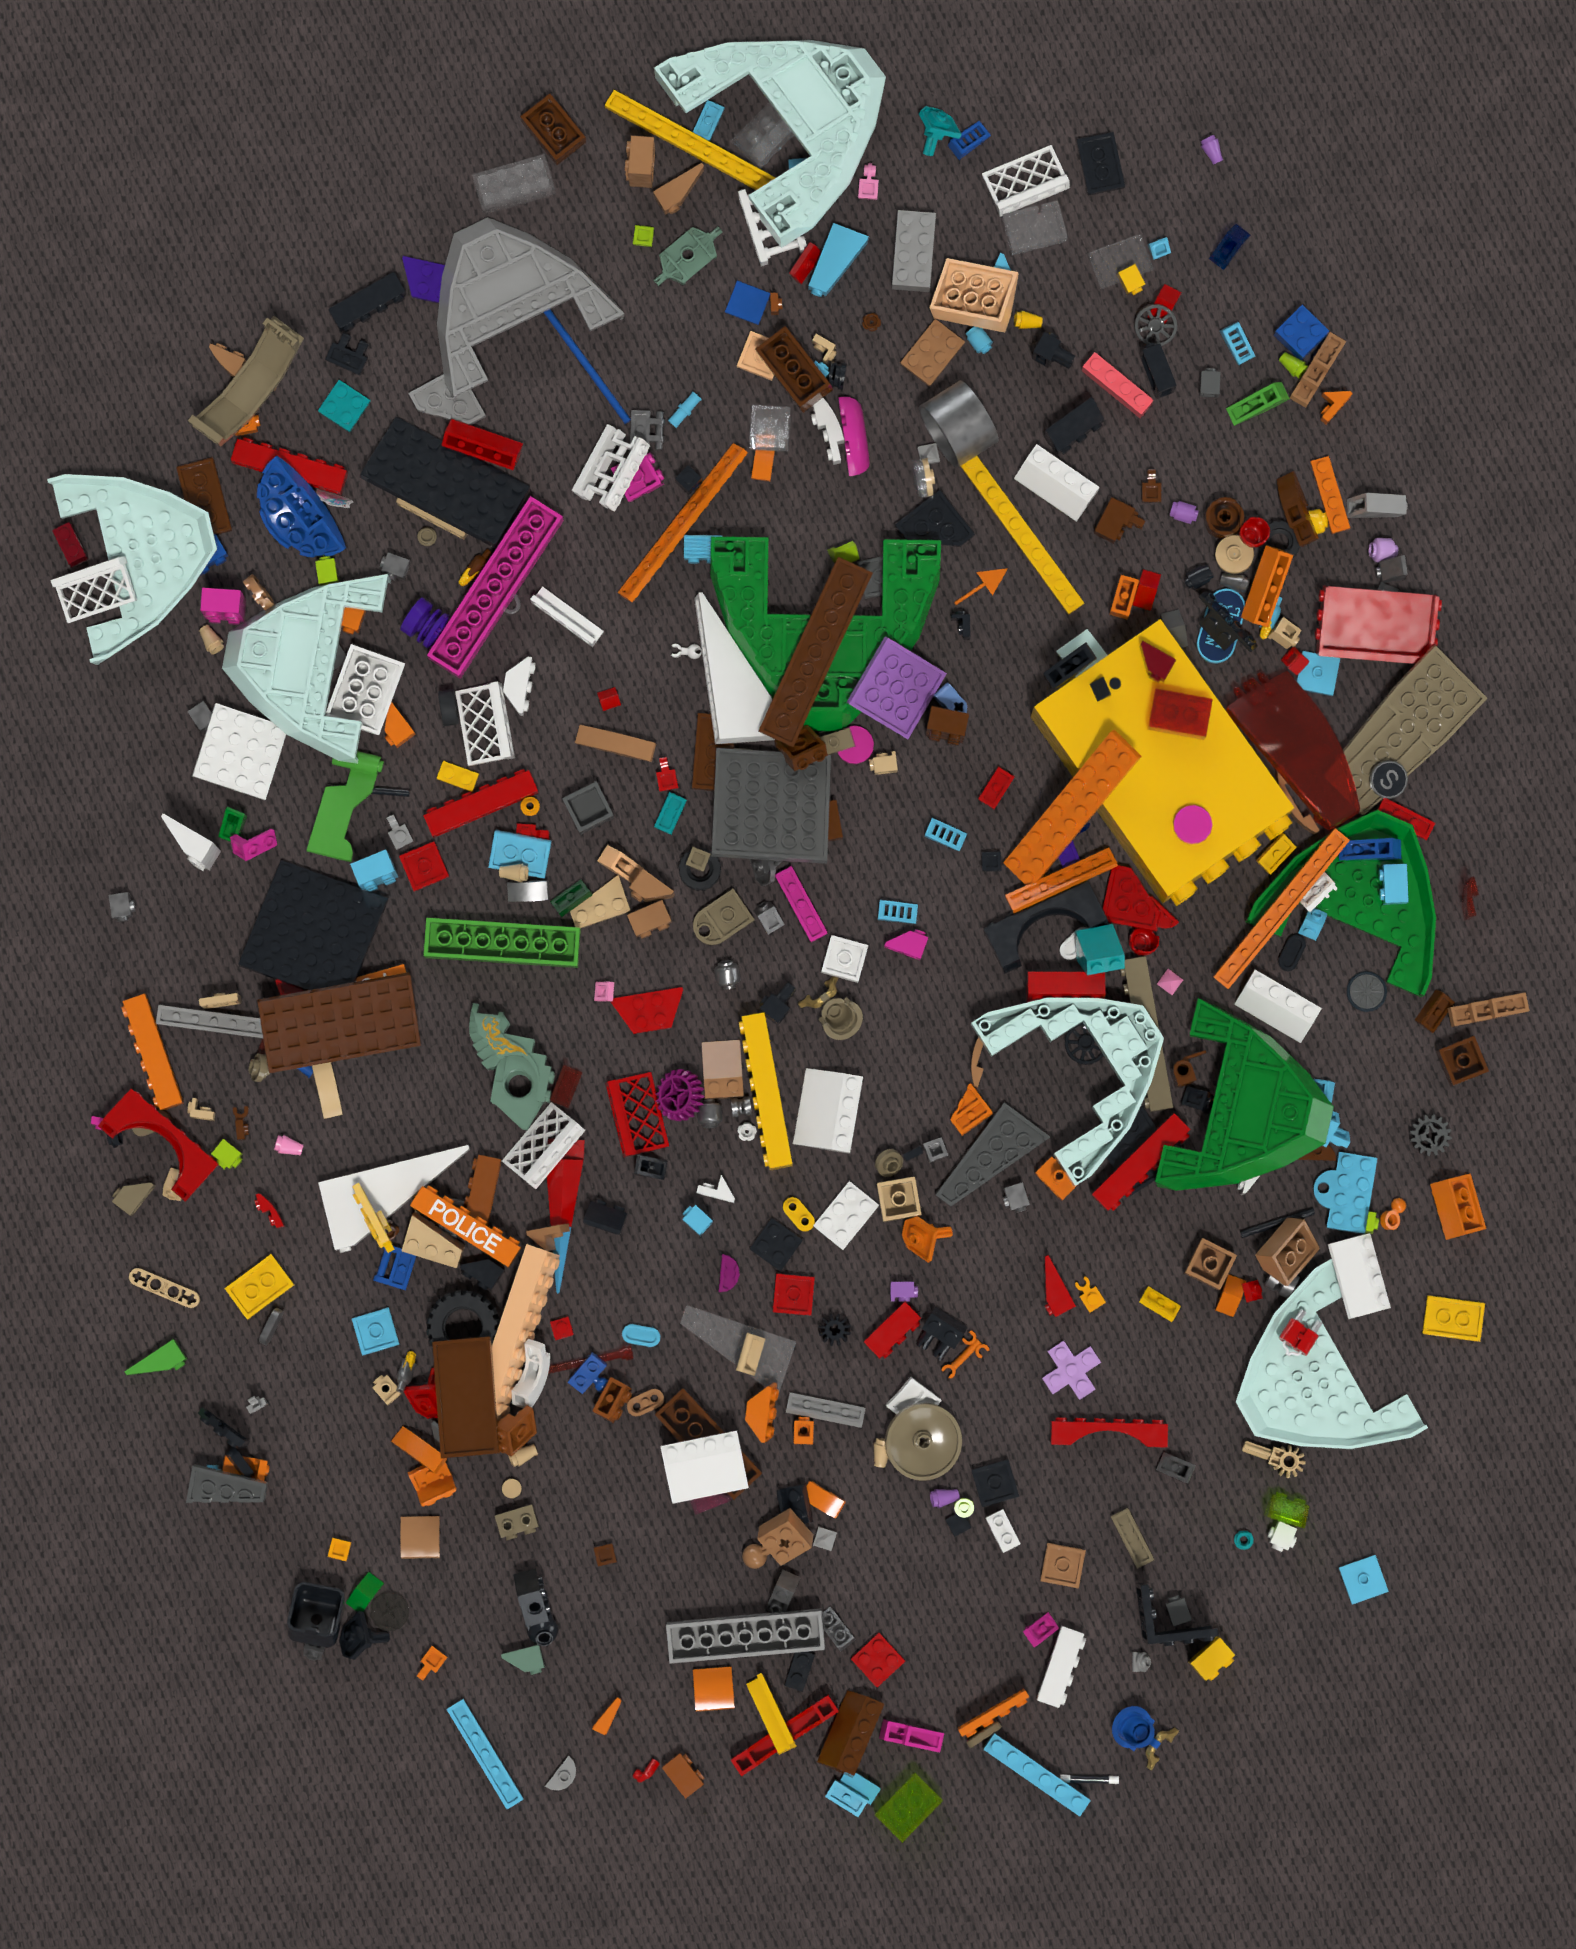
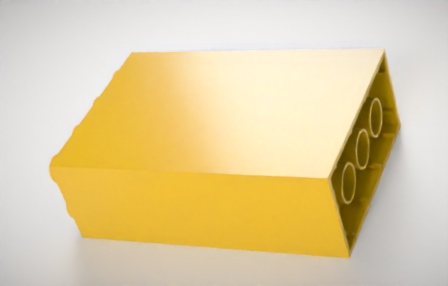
M1161 619L1033 708L1031 719L1072 777L1076 775L1113 730L1120 734L1142 756L1097 812L1162 904L1171 898L1174 904L1178 906L1195 894L1198 888L1194 882L1200 877H1203L1205 882L1210 884L1229 868L1225 861L1226 859L1234 855L1238 862L1243 861L1261 846L1257 840L1259 836L1265 833L1271 841L1286 831L1292 824L1288 816L1295 807ZM1142 641L1176 659L1164 683L1162 681L1158 683L1149 678L1150 675L1146 672L1140 650ZM1104 677L1111 696L1097 702L1090 684ZM1118 678L1121 681L1120 688L1112 689L1109 685L1110 680ZM1186 806H1200L1209 813L1212 819L1211 833L1204 841L1198 844L1183 842L1174 832L1173 822L1175 816Z

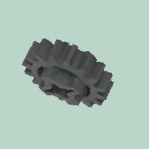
M1425 1115L1424 1121L1418 1118V1125L1412 1124L1415 1131H1410L1409 1133L1414 1135L1410 1142L1416 1143L1413 1147L1414 1149L1420 1148L1419 1154L1426 1151V1156H1430L1431 1152H1433L1434 1156H1437V1150L1443 1153V1146L1449 1147L1446 1141L1452 1139L1451 1136H1448L1451 1129H1446L1448 1122L1441 1123L1442 1117L1436 1120L1435 1115H1432L1431 1119ZM1432 1123L1437 1124L1441 1129L1434 1128ZM1424 1125L1423 1133L1418 1135L1419 1129ZM1429 1130L1431 1133H1435L1433 1141H1431V1138L1426 1137ZM1443 1136L1441 1144L1437 1146L1439 1137ZM1420 1142H1426L1430 1148L1423 1146Z

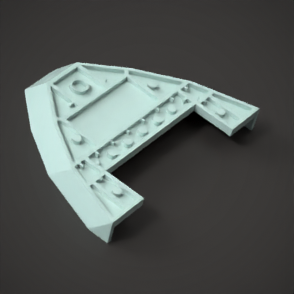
M64 474L47 479L48 483L53 485L60 518L63 519L97 509L108 560L126 557L127 564L125 565L137 601L119 606L122 618L87 627L93 654L90 663L98 665L157 626L193 587L216 552L217 547L209 513L170 492L124 477ZM121 569L117 570L113 576V579L120 583L123 579ZM114 583L117 592L119 585ZM122 588L119 597L124 600L130 599L128 590Z
M385 574L313 587L276 603L266 611L262 610L229 631L222 669L248 701L285 734L338 761L358 764L356 754L362 727L361 721L325 716L344 610L346 607L382 612L387 584H391L389 575Z
M1332 1259L1316 1267L1274 1313L1250 1358L1236 1403L1255 1436L1293 1445L1354 1449L1411 1438L1428 1427L1422 1422L1408 1395L1402 1396L1373 1413L1323 1324L1316 1333L1319 1337L1307 1356L1302 1354L1288 1356L1285 1354L1286 1349L1283 1347V1342L1279 1339V1336L1290 1318L1295 1319L1301 1309L1306 1311L1300 1323L1305 1328L1311 1330L1316 1320L1321 1321L1316 1311L1342 1297ZM1286 1345L1289 1349V1352L1298 1353L1293 1349V1347Z

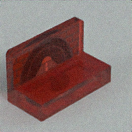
M563 1065L550 1101L569 1109L582 1072Z

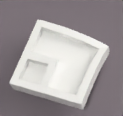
M910 1377L902 1388L886 1403V1406L895 1414H898L902 1409L913 1404L931 1403L939 1405L942 1400Z

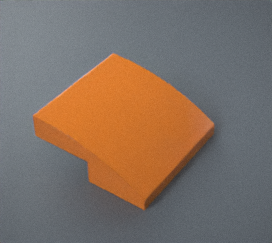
M732 1667L693 1670L696 1712L735 1709Z

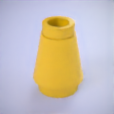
M1023 310L1020 312L1016 311L1014 327H1018V329L1041 328L1043 318Z

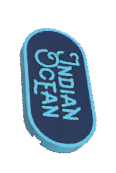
M1221 589L1215 592L1213 595L1221 607H1225L1229 611L1230 616L1242 625L1243 618H1241L1245 606L1243 597L1232 589ZM1208 607L1206 608L1204 617L1211 611ZM1201 627L1197 639V649L1205 661L1218 664L1231 657L1237 640L1224 651Z

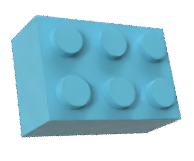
M387 850L350 864L360 888L369 892L377 890L380 884H392L396 882L395 878L399 877Z

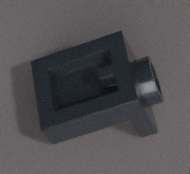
M956 611L955 614L951 615V621H962V623H959V635H963V640H970V614H966L965 611Z
M1187 1086L1181 1104L1204 1113H1209V1110L1212 1109L1214 1095Z

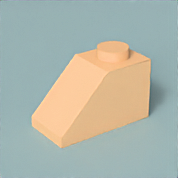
M608 845L598 859L600 864L630 883H633L642 869H644L625 854Z

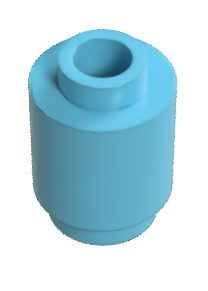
M973 327L966 333L967 340L978 354L981 352L985 354L992 348L991 344L993 341L983 328Z

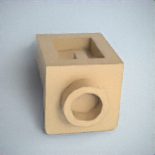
M816 334L812 340L814 348L822 353L824 351L827 352L823 358V363L827 364L828 360L832 362L837 354V351H835L836 345Z
M192 1098V1102L188 1103L187 1113H190V1117L215 1121L216 1113L211 1112L212 1108L200 1107V1110H197L198 1099Z

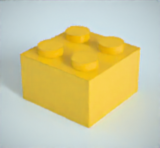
M1216 1636L1213 1641L1209 1642L1192 1657L1188 1663L1203 1680L1207 1681L1209 1679L1212 1681L1219 1675L1218 1670L1221 1667L1227 1668L1234 1661L1233 1657L1235 1654L1220 1637Z

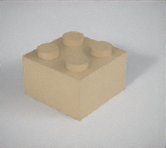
M915 1177L876 1184L883 1222L922 1215Z

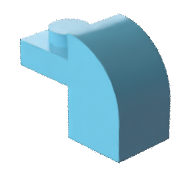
M1334 1111L1331 1117L1326 1144L1323 1146L1327 1147L1329 1142H1332L1336 1146L1347 1148L1350 1144L1349 1132L1338 1128L1340 1125L1339 1113Z

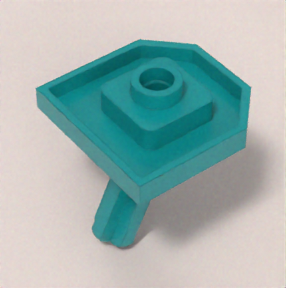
M925 106L920 111L919 116L926 127L924 135L927 136L923 154L933 156L937 141L942 140L944 136L957 139L961 137L962 134L953 118L941 109Z

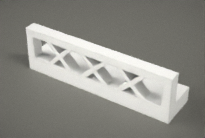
M544 587L539 590L536 596L533 595L530 599L532 604L591 647L595 645L604 633L603 630Z

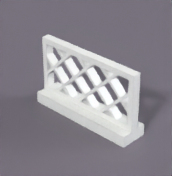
M1052 145L982 173L1000 217L1070 188L1069 179L1065 175ZM1050 152L1052 156L1050 163L1040 160L1042 154ZM1031 160L1036 163L1033 170L1023 167L1024 162ZM1038 163L1048 167L1045 175L1035 172ZM1008 168L1018 169L1015 177L1006 175ZM1052 168L1058 170L1061 176L1052 178L1048 176V173ZM1021 171L1030 174L1027 182L1018 179ZM995 174L1001 178L998 184H994L989 181L988 177ZM1033 175L1043 178L1041 184L1034 185L1030 183ZM1003 178L1013 181L1010 189L1000 186ZM1016 182L1025 185L1024 191H1013ZM998 190L1008 193L1007 197L998 201L996 194Z
M125 556L51 580L52 586L56 587L67 623L137 601L125 565L127 564ZM120 569L123 574L121 583L113 579L115 572ZM100 576L108 579L104 588L96 584ZM82 582L91 585L87 594L79 590ZM111 582L119 585L116 594L107 590ZM68 587L74 591L71 599L64 596L62 589ZM94 587L102 591L99 600L90 596ZM122 588L128 590L130 599L124 600L119 597ZM77 593L85 597L82 606L73 602ZM105 594L114 598L109 606L102 603ZM89 599L97 603L94 611L85 608ZM72 605L80 609L78 615L73 618L69 611Z
M497 681L488 685L455 691L468 766L515 758L502 683ZM489 689L490 697L487 702L478 698L482 690ZM469 693L473 696L468 706L462 703V694ZM476 699L485 704L479 713L471 709ZM487 706L493 710V716L490 721L481 716ZM469 710L477 715L471 725L465 721V715ZM479 718L488 723L482 732L474 728ZM490 725L496 728L497 732L493 740L485 735ZM472 729L480 734L475 743L468 740V734ZM482 737L491 741L485 751L477 746ZM493 744L499 747L500 756L493 757L488 754ZM476 747L483 752V755L479 760L472 761L471 753Z
M551 1102L502 1162L533 1188L537 1189L585 1130ZM554 1109L556 1111V1118L548 1120V1115ZM569 1121L565 1128L560 1130V1122ZM556 1123V1131L548 1132V1125ZM544 1126V1133L536 1135L537 1128ZM556 1135L555 1140L548 1144V1137ZM543 1138V1146L536 1147V1139ZM527 1141H531V1148L524 1149V1144ZM543 1150V1154L539 1159H535L536 1151ZM531 1153V1160L523 1162V1154ZM519 1155V1163H509L514 1156ZM531 1165L529 1171L524 1175L523 1166Z

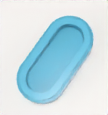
M629 1324L622 1331L623 1339L630 1344L654 1347L660 1342V1333L655 1328Z

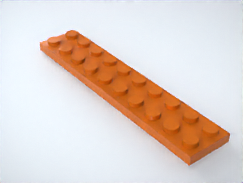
M1115 730L1111 731L1003 863L1025 885L1032 882L1036 883L1043 877L1142 756Z

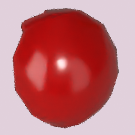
M1260 517L1249 518L1239 529L1241 541L1250 548L1263 545L1270 536L1268 523Z
M1137 928L1129 936V946L1135 954L1147 956L1152 954L1159 946V936L1155 935L1153 931Z

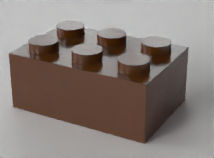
M551 94L520 116L522 124L556 165L560 164L586 143L584 134Z
M931 706L926 736L929 737V740L940 742V739L947 740V743L950 745L959 746V743L963 744L969 714Z

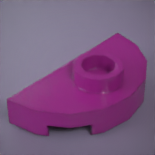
M722 1254L719 1292H727L737 1284L740 1273L736 1261L730 1256Z

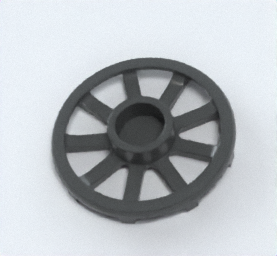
M1161 304L1149 305L1138 313L1135 320V332L1138 338L1147 345L1151 344L1148 340L1152 334H1156L1157 343L1155 345L1159 344V333L1161 332L1168 338L1160 343L1163 346L1174 338L1177 332V320L1169 308ZM1158 308L1156 317H1153L1150 309ZM1161 309L1169 313L1162 319H1160ZM1147 311L1150 320L1142 318L1141 315ZM1172 317L1174 324H1164V321ZM1138 321L1145 322L1148 326L1138 329ZM1164 328H1174L1172 335L1170 336ZM1149 330L1150 332L1145 339L1139 333Z

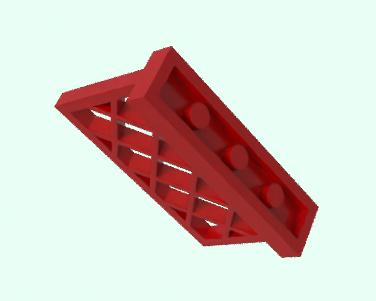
M648 1072L607 1081L605 1085L623 1158L669 1147L661 1110L658 1109L659 1104L655 1102L658 1098L655 1094L656 1090L652 1073ZM648 1077L649 1087L645 1091L637 1086V1083L641 1078ZM627 1082L633 1086L628 1095L621 1092L620 1083ZM634 1088L644 1093L639 1102L629 1097ZM646 1095L653 1098L654 1104L651 1109L641 1104ZM628 1099L637 1104L632 1114L626 1111L624 1107ZM639 1106L649 1112L644 1121L634 1116ZM650 1114L658 1117L659 1122L655 1128L646 1123ZM632 1118L642 1123L637 1132L629 1127V1122ZM644 1125L653 1130L649 1139L639 1134ZM655 1132L662 1136L664 1144L656 1145L650 1141ZM636 1137L646 1142L643 1149L635 1150L633 1142Z

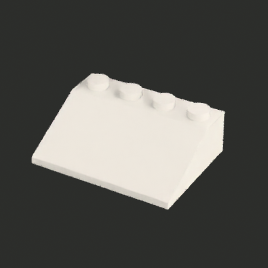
M351 644L325 716L361 721L362 731L379 735L405 663Z
M162 814V819L184 853L188 856L187 860L202 871L204 869L210 870L221 850L210 840L169 816Z
M806 1068L793 1144L850 1154L863 1077Z
M737 1431L660 1446L672 1504L749 1488Z

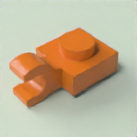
M431 1646L420 1661L424 1664V1667L417 1677L424 1680L431 1670L436 1673L448 1657Z

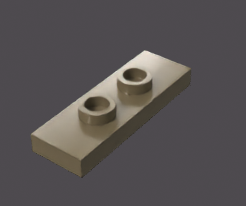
M850 728L820 737L826 744L828 755L856 747Z
M1126 1508L1110 1516L1136 1568L1138 1569L1153 1561L1154 1558L1129 1509Z

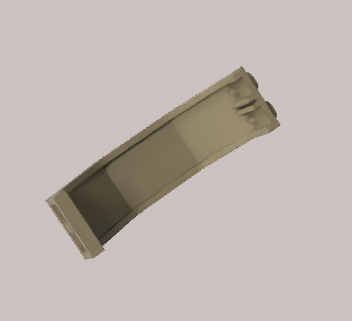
M275 316L271 320L266 318L263 322L265 329L253 353L222 394L196 417L192 415L188 420L191 426L220 447L254 417L284 378L304 340L301 335Z

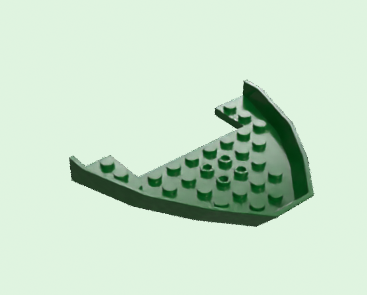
M1376 810L1337 828V830L1349 840L1399 839L1401 840V859L1339 860L1338 854L1325 870V873L1336 883L1337 890L1332 889L1328 893L1330 897H1324L1315 908L1327 913L1328 917L1401 947L1386 983L1416 996L1423 997L1432 979L1436 913L1428 868L1413 825ZM1328 835L1293 858L1255 901L1245 921L1246 923L1254 926ZM1407 864V904L1383 905V900H1380L1379 890L1383 889L1382 881H1379V870L1382 869L1383 865ZM1289 916L1276 930L1274 935L1281 937Z
M1198 998L1190 1036L1226 1043L1227 1045L1202 1152L1168 1145L1163 1146L1155 1182L1157 1187L1175 1191L1238 1184L1285 1167L1326 1144L1334 1106L1309 1073L1271 1036L1225 1010Z

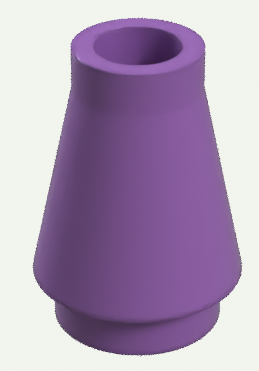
M1212 135L1200 141L1202 144L1201 148L1212 161V164L1223 160L1218 138L1216 139Z
M935 1489L933 1492H930L932 1507L940 1508L960 1499L958 1489Z

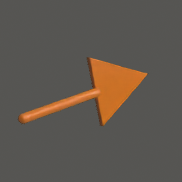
M1008 568L976 572L983 583L956 600L954 604H959L984 586L987 587L993 596Z

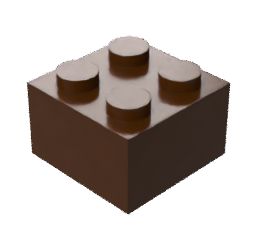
M1475 1036L1436 1051L1450 1087L1489 1072Z

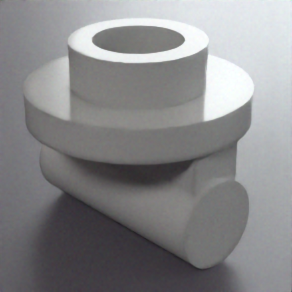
M1132 1652V1672H1146L1151 1665V1659L1145 1652Z

